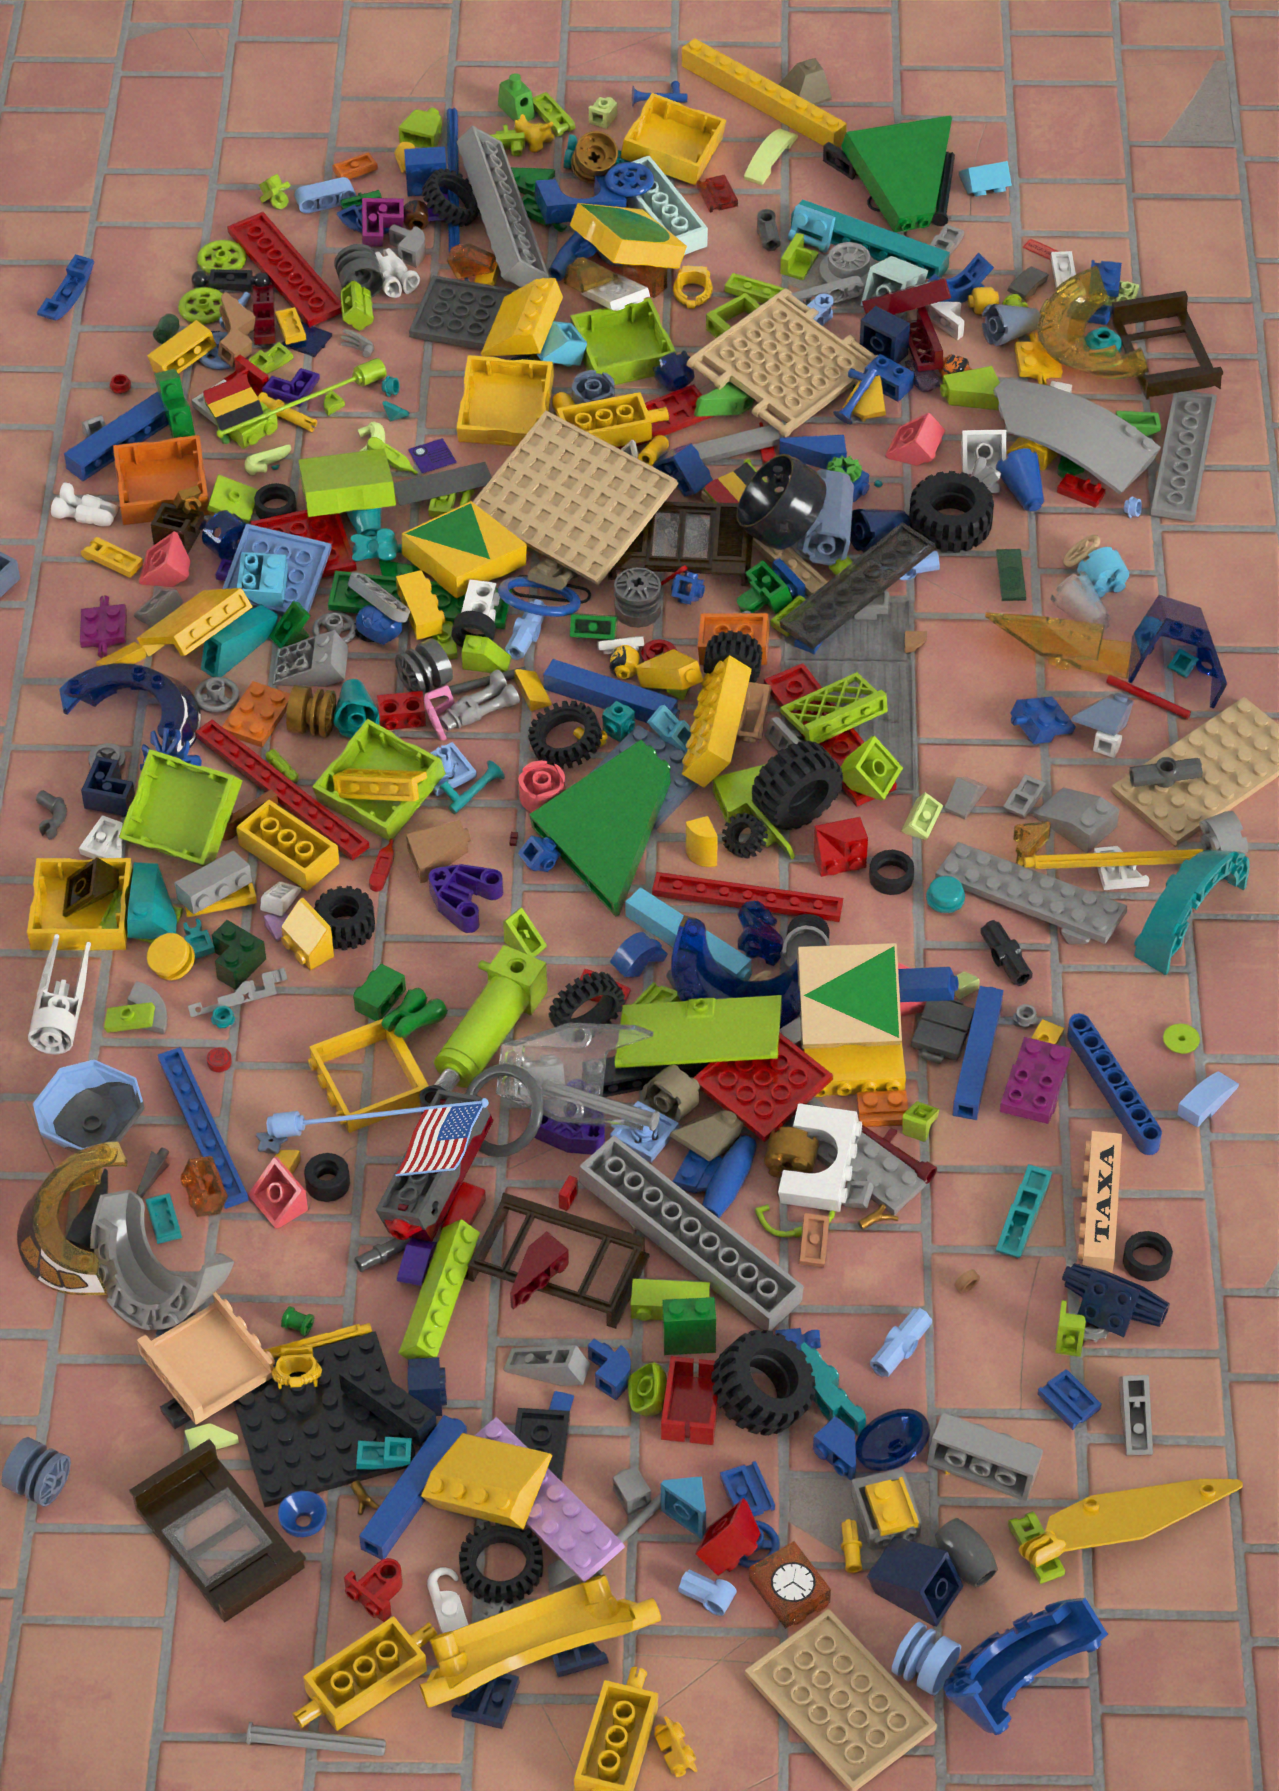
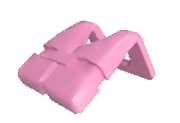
M448 685L433 690L424 696L429 719L441 741L447 738L437 715L445 712L446 709L455 703ZM442 695L448 696L444 703L435 708L430 699Z

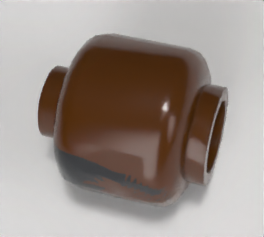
M412 200L404 205V225L410 230L415 226L421 230L427 227L429 224L427 205L420 200Z

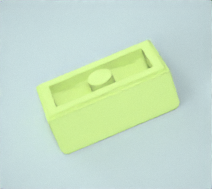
M926 792L916 799L901 832L927 840L943 805Z

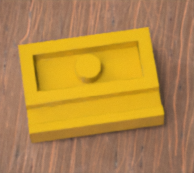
M899 1477L895 1481L886 1480L865 1486V1493L881 1536L905 1531L910 1527L918 1528L919 1521L903 1477Z

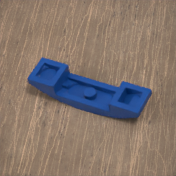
M75 254L66 268V277L52 298L45 299L37 311V315L55 321L62 318L81 295L90 277L94 260Z

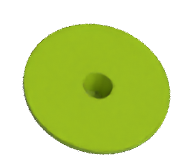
M1179 1023L1171 1025L1165 1030L1163 1041L1171 1051L1185 1054L1194 1051L1199 1046L1200 1036L1192 1026Z

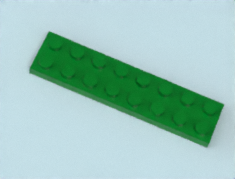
M335 571L328 601V610L359 613L364 606L374 605L348 586L352 572ZM364 574L401 602L397 593L396 577ZM430 581L431 593L436 594L438 600V610L443 611L445 621L454 623L455 617L462 611L466 594L455 598L437 582ZM501 598L499 605L494 606L496 610L494 623L497 629L506 628L510 607Z

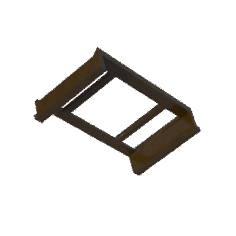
M1186 291L1112 302L1113 326L1121 338L1124 351L1146 400H1149V397L1213 386L1221 389L1223 370L1221 366L1213 368L1187 312L1188 295ZM1176 316L1181 326L1127 334L1124 327L1127 324ZM1185 333L1200 366L1146 375L1131 341Z
M503 1192L501 1202L471 1262L468 1264V1270L464 1279L474 1282L478 1273L481 1272L514 1283L518 1272L512 1271L510 1268L535 1218L595 1237L602 1241L578 1292L549 1282L544 1288H539L537 1291L606 1313L607 1326L616 1329L632 1296L633 1279L640 1278L650 1257V1254L645 1252V1238ZM509 1210L526 1215L502 1267L485 1262L484 1260ZM610 1243L633 1251L608 1302L586 1295Z

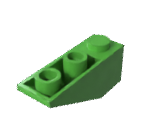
M727 382L720 390L715 388L710 393L700 396L696 401L697 407L694 415L696 417L740 415L752 408L755 399L733 383Z

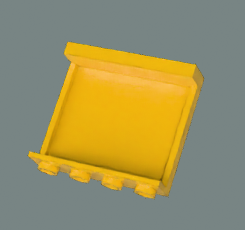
M242 588L203 590L138 636L137 640L145 648L147 657H150L166 644H174L179 654L185 656L251 609L252 605Z
M902 1042L900 1045L887 1046L850 1044L834 1048L803 1049L806 1054L833 1074V1080L815 1097L847 1096L857 1094V1092L905 1090L906 1074Z

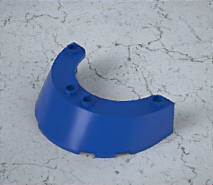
M1086 1598L1062 1600L1046 1605L1043 1611L1036 1614L1030 1612L1013 1621L1014 1627L1010 1630L1006 1629L1005 1633L999 1634L997 1631L971 1650L952 1669L954 1676L946 1679L943 1686L948 1699L985 1732L994 1733V1735L1004 1732L1009 1727L1008 1723L1011 1720L1010 1714L1005 1711L1006 1705L1015 1698L1016 1692L1021 1687L1029 1685L1034 1681V1676L1069 1656L1084 1651L1088 1653L1095 1651L1101 1646L1100 1641L1108 1635Z

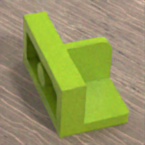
M795 234L781 257L780 274L799 280L805 279L818 257V251L804 247L803 234Z
M1062 1300L1055 1353L1081 1357L1086 1320L1082 1315L1066 1313L1067 1301Z

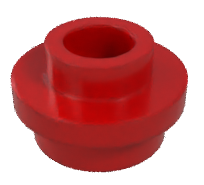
M117 374L112 377L110 389L114 393L122 394L130 390L131 381L126 375Z

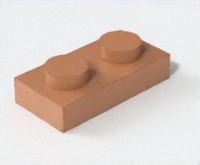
M804 1213L798 1264L824 1268L830 1216Z

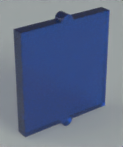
M301 322L306 334V340L287 345L284 341L283 346L315 357L322 348L326 347L325 344L332 337V333L314 326L308 327L306 323Z

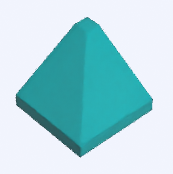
M1179 648L1169 663L1168 668L1187 678L1199 659Z

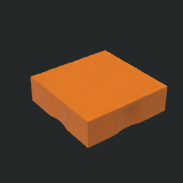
M200 435L171 438L158 442L113 445L123 525L152 522L163 502L175 505L173 501L179 491L197 485L201 491L198 498L201 502V507L198 511H202L204 515H210L207 510L209 501ZM189 505L191 509L196 510L193 505Z

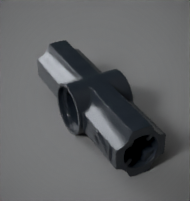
M991 920L981 928L980 933L991 949L994 963L998 967H1003L1014 985L1022 986L1032 978L1033 973L1022 957V951L1018 942L1015 939L1011 940L999 921Z

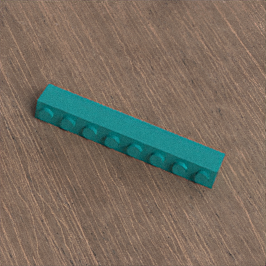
M803 199L799 203L800 205L836 217L830 244L836 246L845 242L858 243L869 251L870 256L874 260L879 262L893 256L928 270L926 279H930L934 273L942 278L949 268L950 252ZM794 211L791 213V226H792ZM800 229L799 233L811 236L819 240H822L823 236L811 233L803 229Z

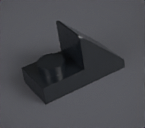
M830 142L823 145V161L853 180L855 178V169L844 151Z

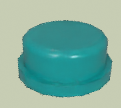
M939 876L931 882L927 889L926 900L932 909L941 913H951L963 906L965 892L962 883L952 876Z

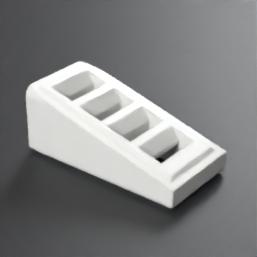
M279 881L262 895L260 910L283 916L301 892V887Z

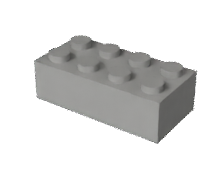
M942 1413L932 1437L927 1465L943 1471L947 1470L948 1473L1027 1502L1037 1476L1043 1449L1038 1448L1032 1443H1024L1013 1439L1008 1434L989 1430L981 1424H973L962 1420L957 1415Z

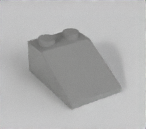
M1063 787L1034 812L1033 817L1088 853L1117 827L1119 808L1100 796Z

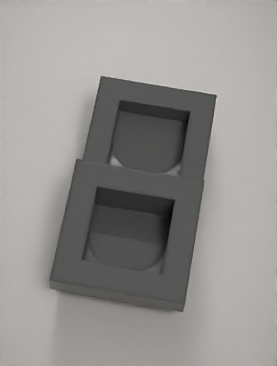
M1031 266L1024 270L1010 284L1007 291L1012 294H1018L1021 298L1026 299L1035 294L1037 286L1047 282L1049 274Z

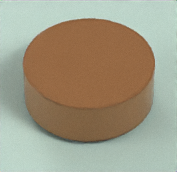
M971 1269L962 1274L956 1280L954 1286L960 1293H966L978 1284L980 1276L974 1269Z

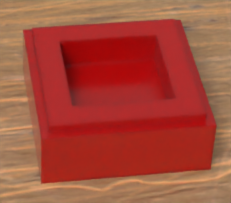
M569 1175L558 1194L559 1208L562 1210H569L578 1194V1180L576 1177Z

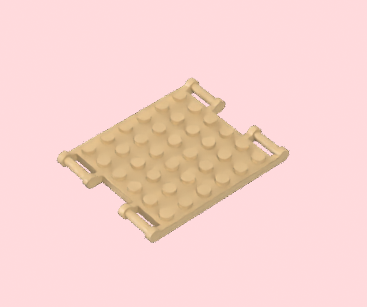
M787 288L780 291L699 350L687 362L689 368L696 369L707 377L719 390L730 381L759 402L753 408L752 414L757 418L761 417L776 428L784 438L788 437L793 430L859 381L848 377V371L851 368L864 373L865 367L878 356L856 342V338L852 335L841 340L813 320L819 314V311L815 308L811 309L798 300ZM701 361H703V362L706 363L708 366H710L711 368H713L715 371H717L719 374H721V376H718L716 373H714V372H713L712 370H710L708 367H706L705 365H703V364L701 363ZM766 409H768L769 411H771L773 414H775L776 416H778L780 419H782V420H783L784 422H786L787 424H783L781 421H779V420H778L777 418H775L773 415H771L770 413H768V412L766 411Z

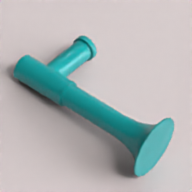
M490 760L487 761L488 769L486 773L461 795L451 787L447 780L439 787L453 801L448 806L453 814L462 809L490 781L496 778H505L503 771L496 763Z

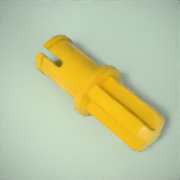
M846 1519L841 1524L843 1537L841 1549L844 1551L846 1572L857 1573L862 1570L860 1555L862 1543L859 1541L857 1522Z

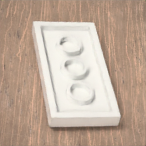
M617 273L580 287L581 295L613 311L621 310L629 303H640L644 300L643 298L650 296L647 287Z

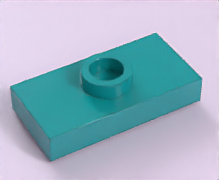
M170 1193L145 1199L157 1244L182 1238Z

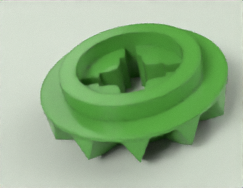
M841 455L840 458L833 457L832 461L828 462L827 470L848 474L850 481L854 482L861 476L862 465H859L858 459L853 460L851 456L844 458ZM842 466H846V473L843 470V468H841Z

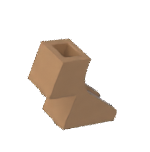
M225 292L221 295L222 305L219 312L228 335L219 342L218 356L233 368L235 367L234 358L240 354L245 358L251 355L252 341L247 335L254 331L256 317L250 310L242 306L236 298Z
M748 683L737 736H740V741L756 743V739H762L765 713H768L771 685Z

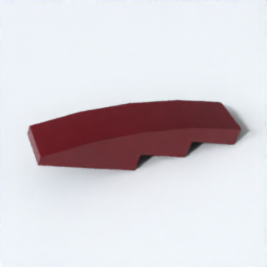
M941 278L865 299L862 303L866 314L877 306L895 315L950 299L951 295L946 278Z
M253 286V315L256 317L254 344H276L274 286Z

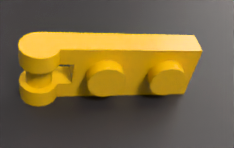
M95 537L90 542V546H86L81 551L84 559L88 561L93 560L129 578L144 565L143 558L99 537Z

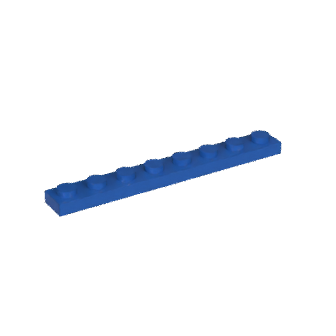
M179 1047L158 1054L159 1063L224 1208L227 1209L249 1201L248 1194L182 1048Z

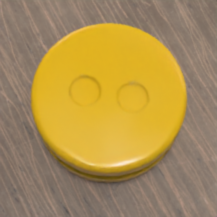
M166 933L159 936L152 942L147 952L149 967L160 978L168 981L177 980L185 976L192 968L195 959L192 946L176 933Z

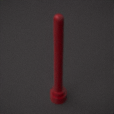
M862 1125L861 1132L915 1170L917 1177L923 1181L927 1179L925 1184H928L934 1178L937 1172L936 1166L928 1161L919 1162Z

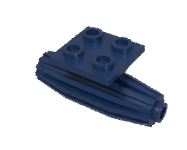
M1074 1263L1072 1267H1066L1062 1276V1280L1066 1281L1065 1287L1083 1298L1077 1315H1082L1085 1317L1086 1322L1121 1337H1125L1131 1320L1161 1327L1168 1313L1169 1302L1145 1287L1108 1271Z

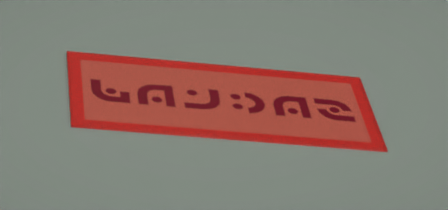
M1030 239L1023 246V248L1051 260V252H1059L1033 239Z

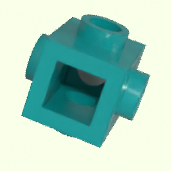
M615 701L603 711V731L618 742H621L635 728V711L629 706Z

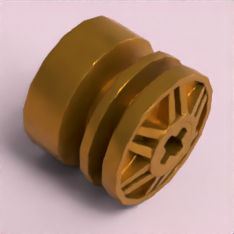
M601 131L585 133L579 139L571 158V168L581 181L595 184V176L606 175L614 166L618 157V147L614 139Z
M294 685L287 705L286 726L288 732L305 734L310 726L312 736H317L319 733L320 737H329L333 728V717L336 709L335 691L326 690L324 692L323 689L319 688L313 697L311 687Z

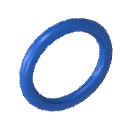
M528 576L508 578L503 580L498 586V594L505 603L527 613L540 616L562 617L576 613L581 607V600L578 594L567 586L557 590L527 580ZM515 587L542 588L562 595L570 603L563 606L532 604L512 595L509 589Z

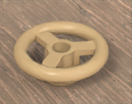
M1090 535L1077 542L1066 553L1063 559L1064 565L1073 567L1078 565L1082 559L1084 562L1090 558L1088 554L1098 548L1100 537L1098 535Z

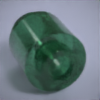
M173 314L162 316L153 331L155 340L163 344L175 336L180 327L179 319Z

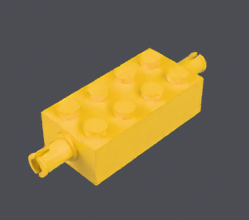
M641 392L557 408L558 417L614 447L624 446L631 440H634L635 443L652 440V423L669 420L666 407L647 410Z
M393 1616L304 1675L305 1692L312 1701L292 1713L295 1722L299 1723L298 1726L300 1728H303L306 1724L322 1715L338 1731L427 1671L426 1655L420 1648L429 1643L432 1637L438 1635L435 1628H430L432 1624L428 1622L409 1635Z
M631 1667L626 1685L604 1680L574 1777L575 1791H634L658 1711V1693L642 1689L647 1676L646 1670L640 1668L637 1676V1667Z

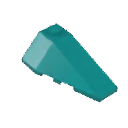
M134 862L127 918L128 938L156 939L166 933H176L177 917L158 863Z

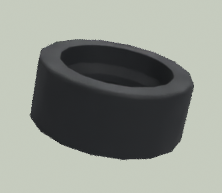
M268 484L261 487L255 494V509L259 519L293 513L297 510L295 493L285 484ZM272 499H282L288 502L280 508H268L263 505Z
M464 611L455 617L451 636L453 641L462 648L466 635L487 637L493 641L496 625L484 613ZM463 628H475L484 634H473Z
M894 849L877 853L872 858L869 866L870 883L874 889L887 895H897L907 891L912 886L914 880V863L912 859L904 852ZM893 865L903 869L906 874L898 879H889L881 876L878 870L884 866Z
M1142 1231L1132 1235L1125 1244L1123 1255L1125 1269L1138 1280L1147 1282L1159 1280L1170 1270L1173 1254L1171 1244L1164 1236L1157 1232ZM1141 1247L1153 1248L1160 1252L1163 1259L1162 1262L1156 1265H1144L1135 1260L1133 1251Z

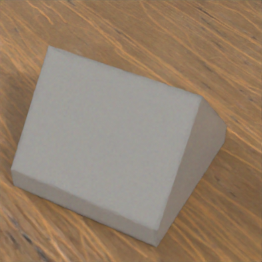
M100 415L82 422V432L86 438L106 426L103 416Z

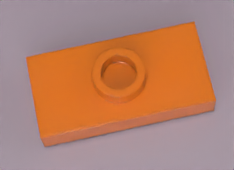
M369 152L332 165L333 171L338 178L346 177L352 179L378 170V164Z

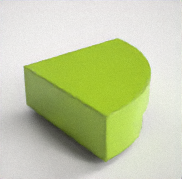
M332 390L325 395L323 403L325 413L329 416L345 406V401Z

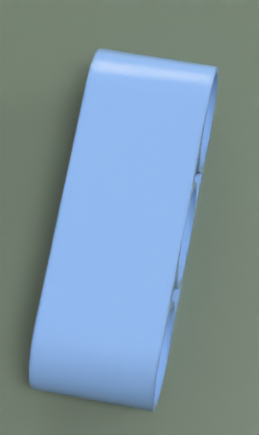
M346 177L302 186L294 192L299 209L305 214L341 206L342 199L356 196L350 180Z

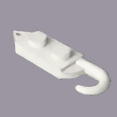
M440 1567L430 1573L427 1579V1587L440 1631L445 1633L467 1626L468 1622L459 1595L453 1591H440L437 1583L438 1578L442 1575H449L454 1581H458L459 1578L456 1572L447 1567Z

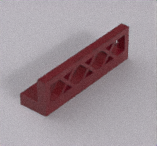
M926 307L917 308V320L906 321L910 323V328L917 327L915 331L910 329L909 350L918 372L943 369V348ZM924 360L929 361V363H921V362L924 361Z

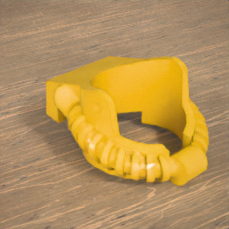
M682 266L673 284V293L677 301L690 309H695L696 306L706 303L713 291L710 272L707 270V267ZM691 283L699 284L704 287V292L696 296V300H687V295L682 292L684 285Z
M313 1346L281 1348V1357L277 1360L276 1366L272 1370V1378L278 1383L279 1389H282V1385H290L291 1388L302 1387L303 1384L306 1385L312 1382L314 1387L318 1386L317 1379L321 1376L322 1368L313 1357ZM298 1371L306 1373L300 1377L289 1376V1374Z

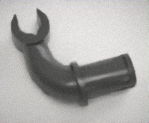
M42 790L37 794L36 801L38 804L49 809L53 817L50 820L42 821L39 824V830L42 836L46 833L50 840L56 837L57 828L65 821L67 807L63 798H56Z

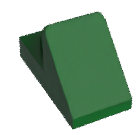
M292 601L269 637L280 649L307 639L310 635L303 627L311 615L299 602Z

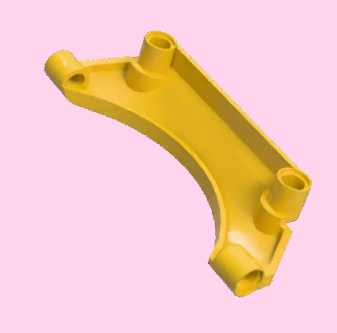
M606 1574L589 1578L585 1583L582 1582L459 1629L432 1637L430 1643L439 1667L431 1671L427 1682L420 1684L424 1702L427 1708L465 1695L503 1674L534 1661L578 1646L621 1636L661 1621V1615L653 1597L639 1603L626 1599L616 1601L615 1596L612 1595Z

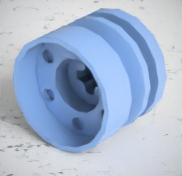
M917 1622L901 1641L891 1671L898 1676L904 1673L903 1678L908 1682L919 1673L916 1686L934 1696L942 1689L945 1680L951 1675L952 1669L959 1658L961 1645L946 1636H942L934 1644L936 1631L932 1628L926 1631L927 1626Z

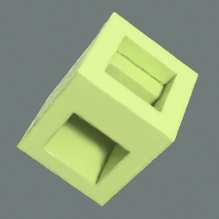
M599 97L593 106H589V123L605 129L609 127L618 115L617 102L611 97Z

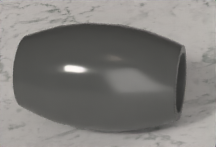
M959 1518L952 1519L935 1534L939 1549L948 1552L959 1577L974 1588L982 1586L997 1573L998 1567L989 1546L980 1534Z

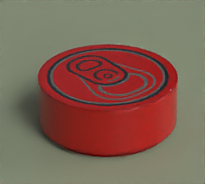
M225 1048L212 1049L207 1055L208 1067L214 1072L228 1070L232 1064L231 1053Z

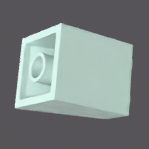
M890 256L870 267L862 301L905 289L909 286L925 283L928 270ZM904 312L895 314V316L900 318Z

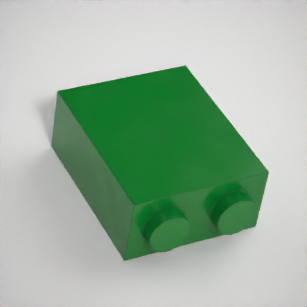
M715 1297L662 1300L664 1355L716 1353Z

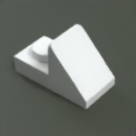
M937 302L928 305V315L932 323L956 340L963 337L964 320L960 317V302Z

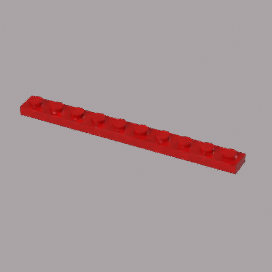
M213 719L195 731L198 740L264 792L272 789L277 794L278 803L306 825L338 845V850L352 861L370 848L369 841Z

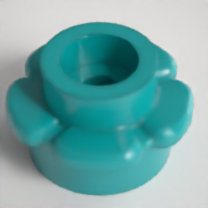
M387 376L382 381V391L386 392L388 397L398 394L400 389L398 378Z
M219 1006L214 1009L211 1022L213 1025H217L218 1028H227L235 1022L234 1012L228 1006Z

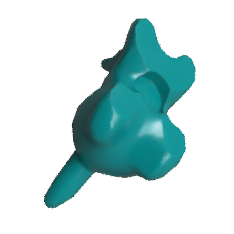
M382 528L377 531L376 536L362 534L351 536V541L356 543L352 547V559L354 561L373 558L391 561L396 558L397 553H402V544H398L395 533L391 529Z

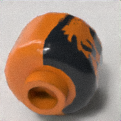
M950 354L947 357H943V369H939V373L943 379V375L972 370V368L969 367L967 358Z

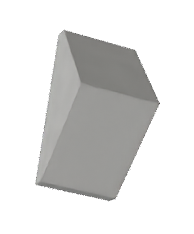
M957 777L944 810L966 819L986 791L987 786L968 777Z

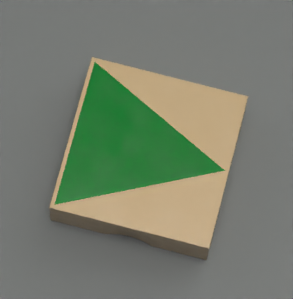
M897 943L798 947L797 966L798 986L801 997V1049L834 1048L850 1044L862 1046L900 1045L902 1042Z

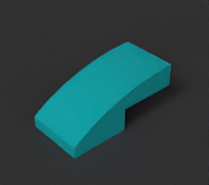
M385 1437V1442L358 1441L356 1469H386L409 1465L412 1438Z

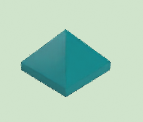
M383 401L382 403L390 421L407 417L410 414L409 411L388 401Z

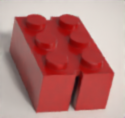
M670 1357L661 1420V1440L685 1442V1438H690V1443L714 1444L719 1407L717 1404L718 1397L717 1395L714 1396L712 1389L715 1383L711 1380L712 1372L714 1371V1360L699 1359V1377H694V1358Z

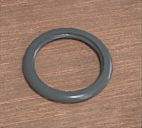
M506 1063L494 1065L482 1071L474 1078L465 1094L477 1096L479 1090L489 1080L499 1076H509L521 1081L530 1094L532 1113L529 1124L523 1134L515 1141L504 1145L491 1144L486 1140L483 1141L479 1151L493 1157H507L518 1153L529 1145L536 1136L543 1117V1098L535 1079L525 1069Z

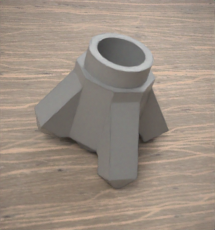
M984 457L977 458L971 477L978 478L979 482H983L991 493L1000 492L1001 486L997 482L1001 476L1000 471L994 470L992 467L987 468L985 466L987 461Z

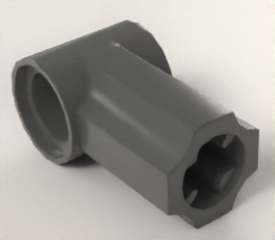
M763 209L757 214V233L760 235L762 247L767 249V251H775L777 247H780V238L775 222L776 214L770 209Z

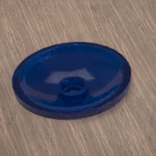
M897 1409L884 1413L872 1420L859 1434L855 1444L856 1457L865 1468L874 1471H890L905 1466L914 1460L926 1446L930 1436V1425L925 1416L917 1410Z

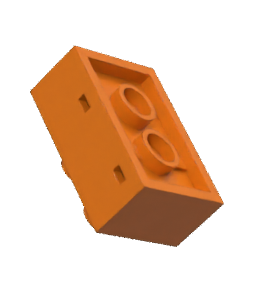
M744 611L743 613H701L698 637L700 665H704L706 646L712 636L719 635L720 632L727 633L731 630L733 632L741 631L742 634H749L752 639L755 638L762 647L761 665H767L770 634L768 613H751L750 611Z

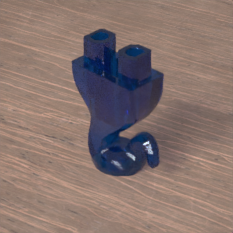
M759 901L746 902L737 914L743 928V932L738 937V950L744 951L746 957L752 959L757 957L764 958L766 964L774 966L781 958L780 952L783 949L784 943L781 935L772 927L777 924V918L772 916L763 903Z

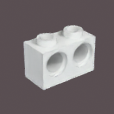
M470 579L461 613L464 611H477L488 615L495 621L496 610L494 606H498L500 596L496 592V583Z

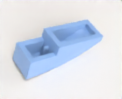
M1219 1071L1210 1075L1179 1103L1177 1115L1198 1128L1207 1117L1211 1118L1239 1087V1083Z

